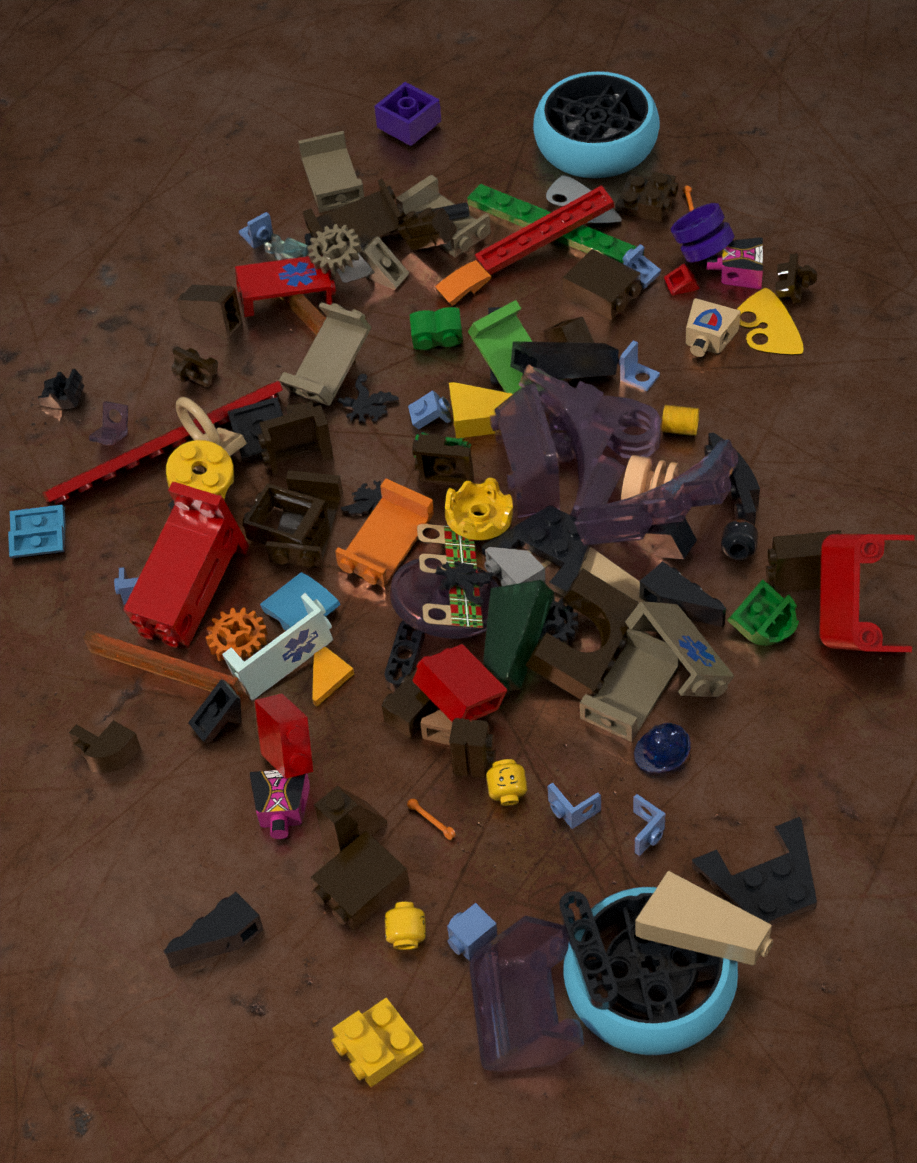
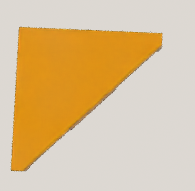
M323 647L314 653L312 699L316 707L354 675V669L327 647Z

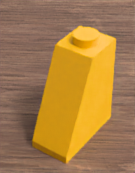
M455 382L449 383L457 439L518 431V420H522L521 404L515 403L514 394Z

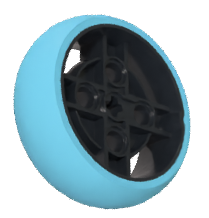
M610 72L580 73L559 81L540 100L533 123L535 140L543 156L559 170L584 178L612 177L635 168L650 154L656 143L660 127L658 109L647 90L629 77Z
M638 887L623 890L603 899L591 908L601 940L611 932L624 926V930L612 940L606 951L613 974L621 972L626 975L623 978H615L618 988L616 1003L632 1014L645 1017L646 1020L623 1015L612 1008L600 1010L592 1006L569 942L564 958V981L567 994L575 1012L586 1027L610 1045L627 1052L642 1055H663L689 1048L707 1037L717 1028L727 1014L734 999L738 982L737 961L654 941L646 944L637 942L641 938L635 935L636 919L657 887ZM580 929L574 935L580 942H587L593 936L586 929ZM598 958L587 959L584 962V966L592 971L599 969L603 964ZM679 961L687 962L689 965L685 967L677 966L675 963ZM648 968H651L653 973H649ZM601 978L597 980L598 994H601L602 998L608 997V992L604 990ZM715 979L711 991L704 1000L690 1011L678 1015L677 1010L690 998L697 982ZM653 996H661L665 1000L661 1002L652 1001L650 998Z

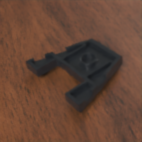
M549 505L505 531L500 536L485 543L481 547L482 554L485 555V549L488 547L516 549L518 546L529 550L561 567L549 581V589L565 596L573 580L581 571L584 560L586 561L595 536V527Z
M800 817L775 826L774 833L786 852L782 856L731 875L719 852L714 850L692 859V867L698 874L701 872L710 881V885L715 890L721 891L732 901L731 904L772 926L815 909L817 898Z

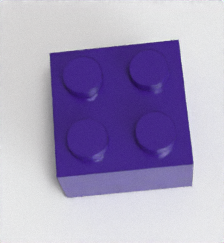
M407 82L401 84L374 106L377 128L410 146L441 122L440 100Z

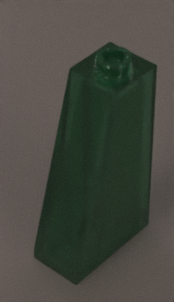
M542 580L494 587L490 591L483 665L507 689L506 694L509 691L521 689L528 667L525 665L537 645L554 598V591Z

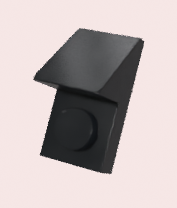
M223 679L218 682L188 722L203 742L211 743L227 721L234 723L242 722L241 698Z

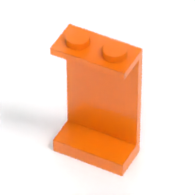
M385 478L380 486L381 500L346 551L339 547L335 551L337 565L344 572L357 574L369 584H378L384 588L418 539L417 526L419 524H428L434 515L433 499Z

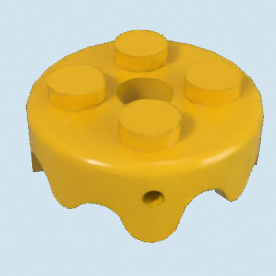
M194 440L184 443L172 452L167 461L166 479L168 487L174 481L222 496L225 499L228 488L234 482L232 459L225 449L214 442ZM197 466H203L207 469L204 474L200 475L195 474L192 470Z
M487 478L482 484L465 481L457 492L452 488L448 489L445 502V519L448 526L456 534L469 540H488L500 536L509 528L513 517L512 497L510 494L504 495L500 491L496 479ZM479 512V513H481V514H483V515L477 516V515H474L473 513Z

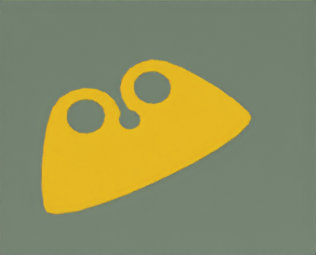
M763 288L738 307L737 310H740V315L747 311L753 312L756 315V320L751 323L743 322L740 319L741 326L755 327L763 322L768 324V327L765 329H753L747 334L746 340L750 347L770 353H803V343L796 325L780 299L770 289ZM757 333H762L768 337V342L758 345L752 341V337Z

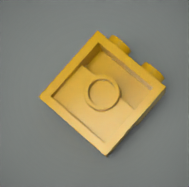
M387 998L363 1014L359 1010L332 1028L334 1038L331 1042L341 1056L346 1054L352 1061L349 1066L359 1081L364 1078L370 1087L424 1051L423 1044Z

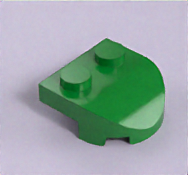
M761 580L727 619L749 641L764 646L784 641L795 632L799 624L795 612L797 605L792 597L788 594L783 598L764 580Z

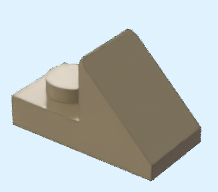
M378 236L373 238L362 252L359 253L373 269L366 276L369 280L391 289H396L409 274L408 270Z

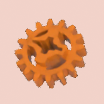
M231 608L228 615L222 611L220 612L221 619L213 618L211 620L213 626L207 627L208 636H206V641L211 654H216L218 661L224 659L222 654L231 647L244 661L245 657L249 659L253 656L254 652L260 651L262 649L261 645H267L266 636L268 632L266 625H264L262 617L257 618L254 610L247 614L246 608H242L240 613H236L235 609Z

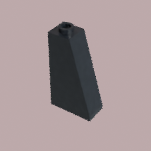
M514 341L510 367L537 381L616 375L619 350L605 343Z

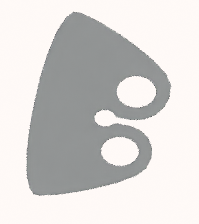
M563 175L548 189L546 199L554 205L564 206L591 190L573 178ZM561 194L566 196L567 201L562 203L556 202L552 199V196ZM612 208L587 223H613L622 220L619 214Z

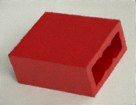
M463 644L453 648H446L438 654L422 658L417 664V671L412 680L452 723L455 718L469 719L471 722L497 711L507 692V689Z
M283 694L254 700L261 755L285 779L313 772L308 717Z

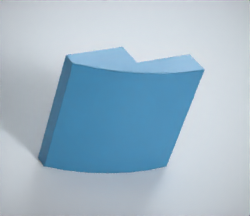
M55 505L10 511V532H8L9 557L18 558L64 552V506Z
M301 572L263 601L260 606L264 613L279 620L282 628L287 631L308 615L301 599L304 593L312 601L317 599L326 610L325 617L341 604L326 588Z

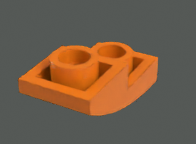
M475 260L454 271L438 283L435 288L451 306H454L469 291L474 294L492 277Z

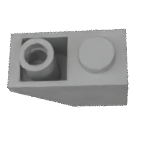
M496 547L485 549L486 562L484 565L487 572H492V577L496 576L500 580L503 589L508 594L512 593L518 601L546 585L545 568L529 551Z

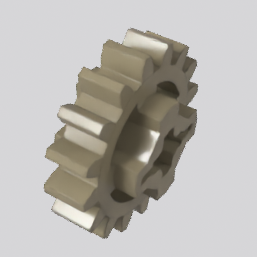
M334 224L333 229L325 226V232L323 233L317 231L318 237L311 238L312 245L307 247L310 253L308 256L315 269L321 268L324 274L331 270L332 275L336 273L337 269H340L342 273L345 272V266L352 268V261L359 260L358 253L362 252L360 239L354 229L348 230L347 225H343L339 229L337 224Z

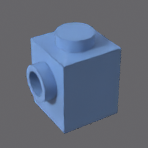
M476 903L464 913H457L450 920L449 925H447L449 935L447 941L449 946L456 954L460 955L462 953L469 961L498 938L497 924Z

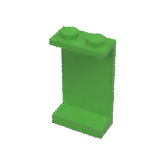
M515 300L473 322L468 333L504 391L514 394L516 404L529 408L539 401L538 397L546 394L548 397L556 393L564 379L537 381L510 367L513 342H532L517 318L521 307Z

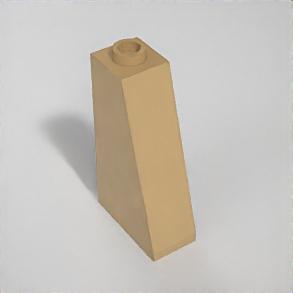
M670 871L666 873L636 919L635 935L642 939L750 965H755L760 956L766 957L774 941L770 938L771 924Z

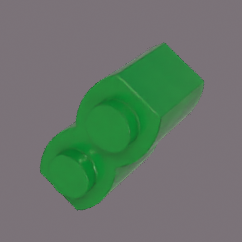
M446 307L435 312L423 310L410 314L413 349L428 350L437 346L452 347L463 343L459 308Z

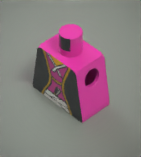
M763 238L732 240L729 245L722 249V255H712L707 258V270H722L721 282L723 284L761 289Z
M277 770L250 772L255 808L260 826L263 828L270 827V836L272 838H286L288 836V826H296L303 823L310 789L308 774L285 779Z

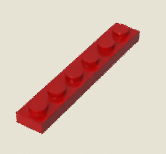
M601 185L476 253V261L492 275L615 207L614 201Z

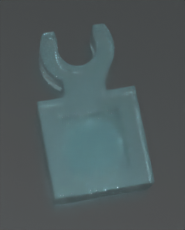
M277 234L271 235L272 244L268 242L263 243L264 250L267 253L275 254V259L277 260L305 257L309 253L308 245L289 237L282 241Z

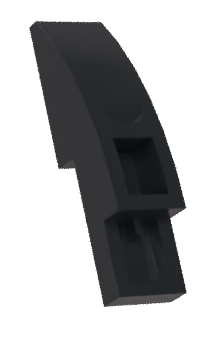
M708 433V445H704L706 460H711L712 463L710 470L713 481L718 482L720 491L728 490L729 498L735 500L734 512L736 519L749 521L755 526V506H759L760 487L755 475L734 447L717 434Z

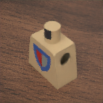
M695 298L686 327V344L691 346V353L697 357L704 356L706 351L716 354L721 353L739 330L740 310Z

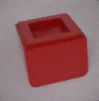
M685 264L664 276L669 291L673 296L700 289L693 273Z

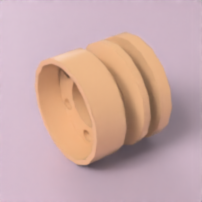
M632 455L623 481L621 510L641 513L645 503H649V514H656L660 506V515H670L679 492V464L671 462L666 473V462L660 460L655 471H652L650 458Z

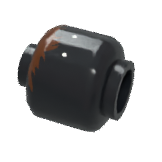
M743 519L729 522L724 527L722 533L721 547L724 554L734 560L751 558L757 549L759 537L757 528L751 522Z

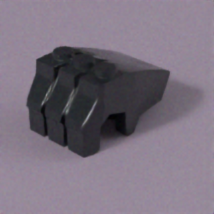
M72 369L69 378H66L62 372H57L56 377L44 381V390L42 395L38 396L39 406L56 409H72L77 407L78 399H80L81 392L84 389L83 377L76 369Z

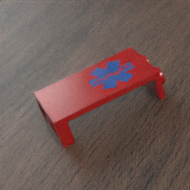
M309 256L235 266L236 286L244 317L254 316L253 301L323 291L326 303L331 305L332 295L336 294L335 282L330 280L331 271L328 270L324 274L321 268L316 270Z

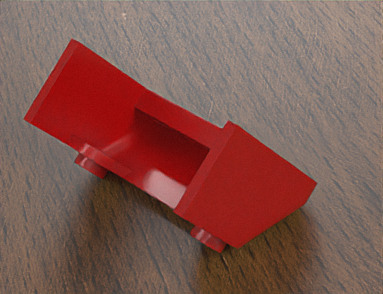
M831 534L823 540L821 544L819 637L825 646L831 649L856 651L912 652V646L907 644H882V631L876 624L859 622L860 563L877 562L884 554L885 540L914 541L915 535Z

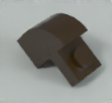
M114 720L99 737L77 724L69 732L73 742V749L79 755L85 757L90 770L98 773H110L123 768L141 749L136 733Z

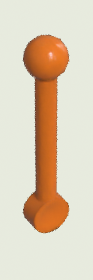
M684 186L682 191L687 197L689 210L692 211L694 210L691 198L692 188Z
M416 799L408 800L407 807L410 810H416L439 828L448 840L456 836L453 828L444 826L419 806Z

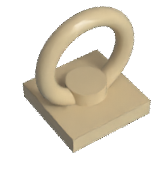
M181 397L176 401L177 415L184 428L194 440L214 442L225 449L229 456L247 444L241 434L220 427L216 429L207 414L193 400ZM188 411L198 420L206 434L203 435L197 428ZM197 466L194 468L195 470H198L203 473L207 471V469L203 466Z

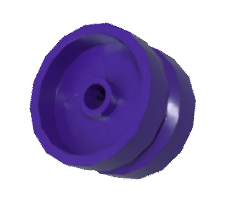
M718 203L705 204L688 212L671 227V233L676 242L682 244L681 251L686 261L697 262L706 259L724 249L734 239L735 235L729 223L722 222L725 216Z

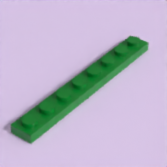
M479 184L467 197L469 206L523 228L552 213L483 184ZM581 225L555 240L585 253L594 249L624 264L622 259L627 251L630 249L634 250L637 247L585 225Z

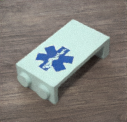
M304 593L301 599L308 615L245 662L232 647L222 654L234 679L237 680L236 682L239 683L240 688L252 701L312 657L314 653L333 641L329 630L332 628V625L324 616L326 610L317 599L312 601Z

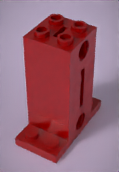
M172 481L168 492L175 505L123 611L129 617V622L137 628V633L140 636L149 640H153L154 637L161 639L163 643L173 648H177L178 645L189 648L233 554L237 552L245 555L249 544L222 496Z

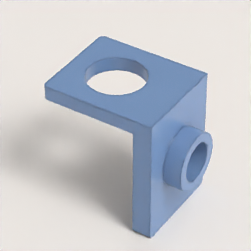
M267 212L248 221V226L239 230V234L254 249L274 238L270 214Z
M633 340L620 356L618 363L620 366V380L648 391L660 373L638 363V342ZM639 373H646L650 378L647 381L640 382L635 379V376Z
M554 783L548 785V801L553 813L559 819L563 818L571 829L601 811V795L599 793L573 807ZM593 804L592 808H591L589 811H587L586 813L582 814V812H583L588 806H590V805Z
M636 794L633 797V812L648 822L645 828L635 837V853L641 856L650 845H656L661 839L665 829V813ZM641 806L645 807L652 814V816L647 814Z

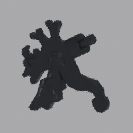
M360 374L355 384V388L359 392L357 400L350 397H345V399L338 398V403H342L344 408L353 410L352 413L346 415L347 419L350 418V421L353 422V418L358 415L360 417L359 423L363 422L366 424L364 416L374 417L372 422H377L382 415L388 414L385 404L399 402V397L392 395L390 392L384 393L382 391L373 393L369 397L368 389L361 384L367 381V375Z
M374 480L373 484L376 486L374 490L370 487L366 489L365 487L368 485L363 483L361 488L352 493L353 500L356 503L341 507V511L349 513L351 517L356 515L362 517L371 510L373 511L382 498L381 481L376 482Z
M459 561L454 562V565H457L455 569L449 566V562L443 563L442 568L445 570L437 566L435 574L446 576L441 580L440 590L448 591L457 585L464 590L465 597L469 601L474 602L476 605H483L484 600L473 595L474 587H482L484 584H489L493 576L492 572L476 573L477 570L473 569L474 565H467Z

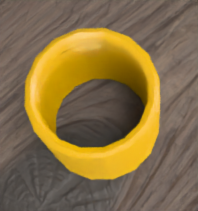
M665 405L662 417V433L669 432V434L677 433L680 435L696 436L699 408Z

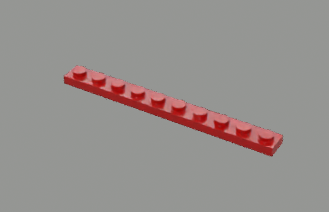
M279 381L272 382L207 413V416L213 424L217 422L220 426L230 421L227 411L262 400L278 398L276 393L282 391L283 388ZM197 419L192 420L202 434L206 433ZM182 425L43 491L42 494L46 502L54 501L55 504H58L70 498L68 493L76 489L80 493L93 487L92 481L99 478L102 481H106L117 475L115 470L124 466L126 470H129L141 464L140 458L147 455L149 459L164 453L163 447L171 444L174 448L187 442L185 437L190 434Z

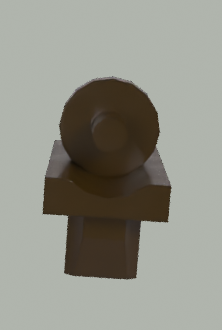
M797 253L790 254L788 263L777 265V274L780 281L775 283V291L778 298L791 297L793 304L801 303L802 287L808 288L817 281L818 275L816 270L809 265L801 267L798 264Z
M177 346L173 349L174 363L172 371L176 373L177 380L187 382L190 379L206 388L212 385V376L218 371L217 360L211 357L203 359L198 351L192 348L184 350Z

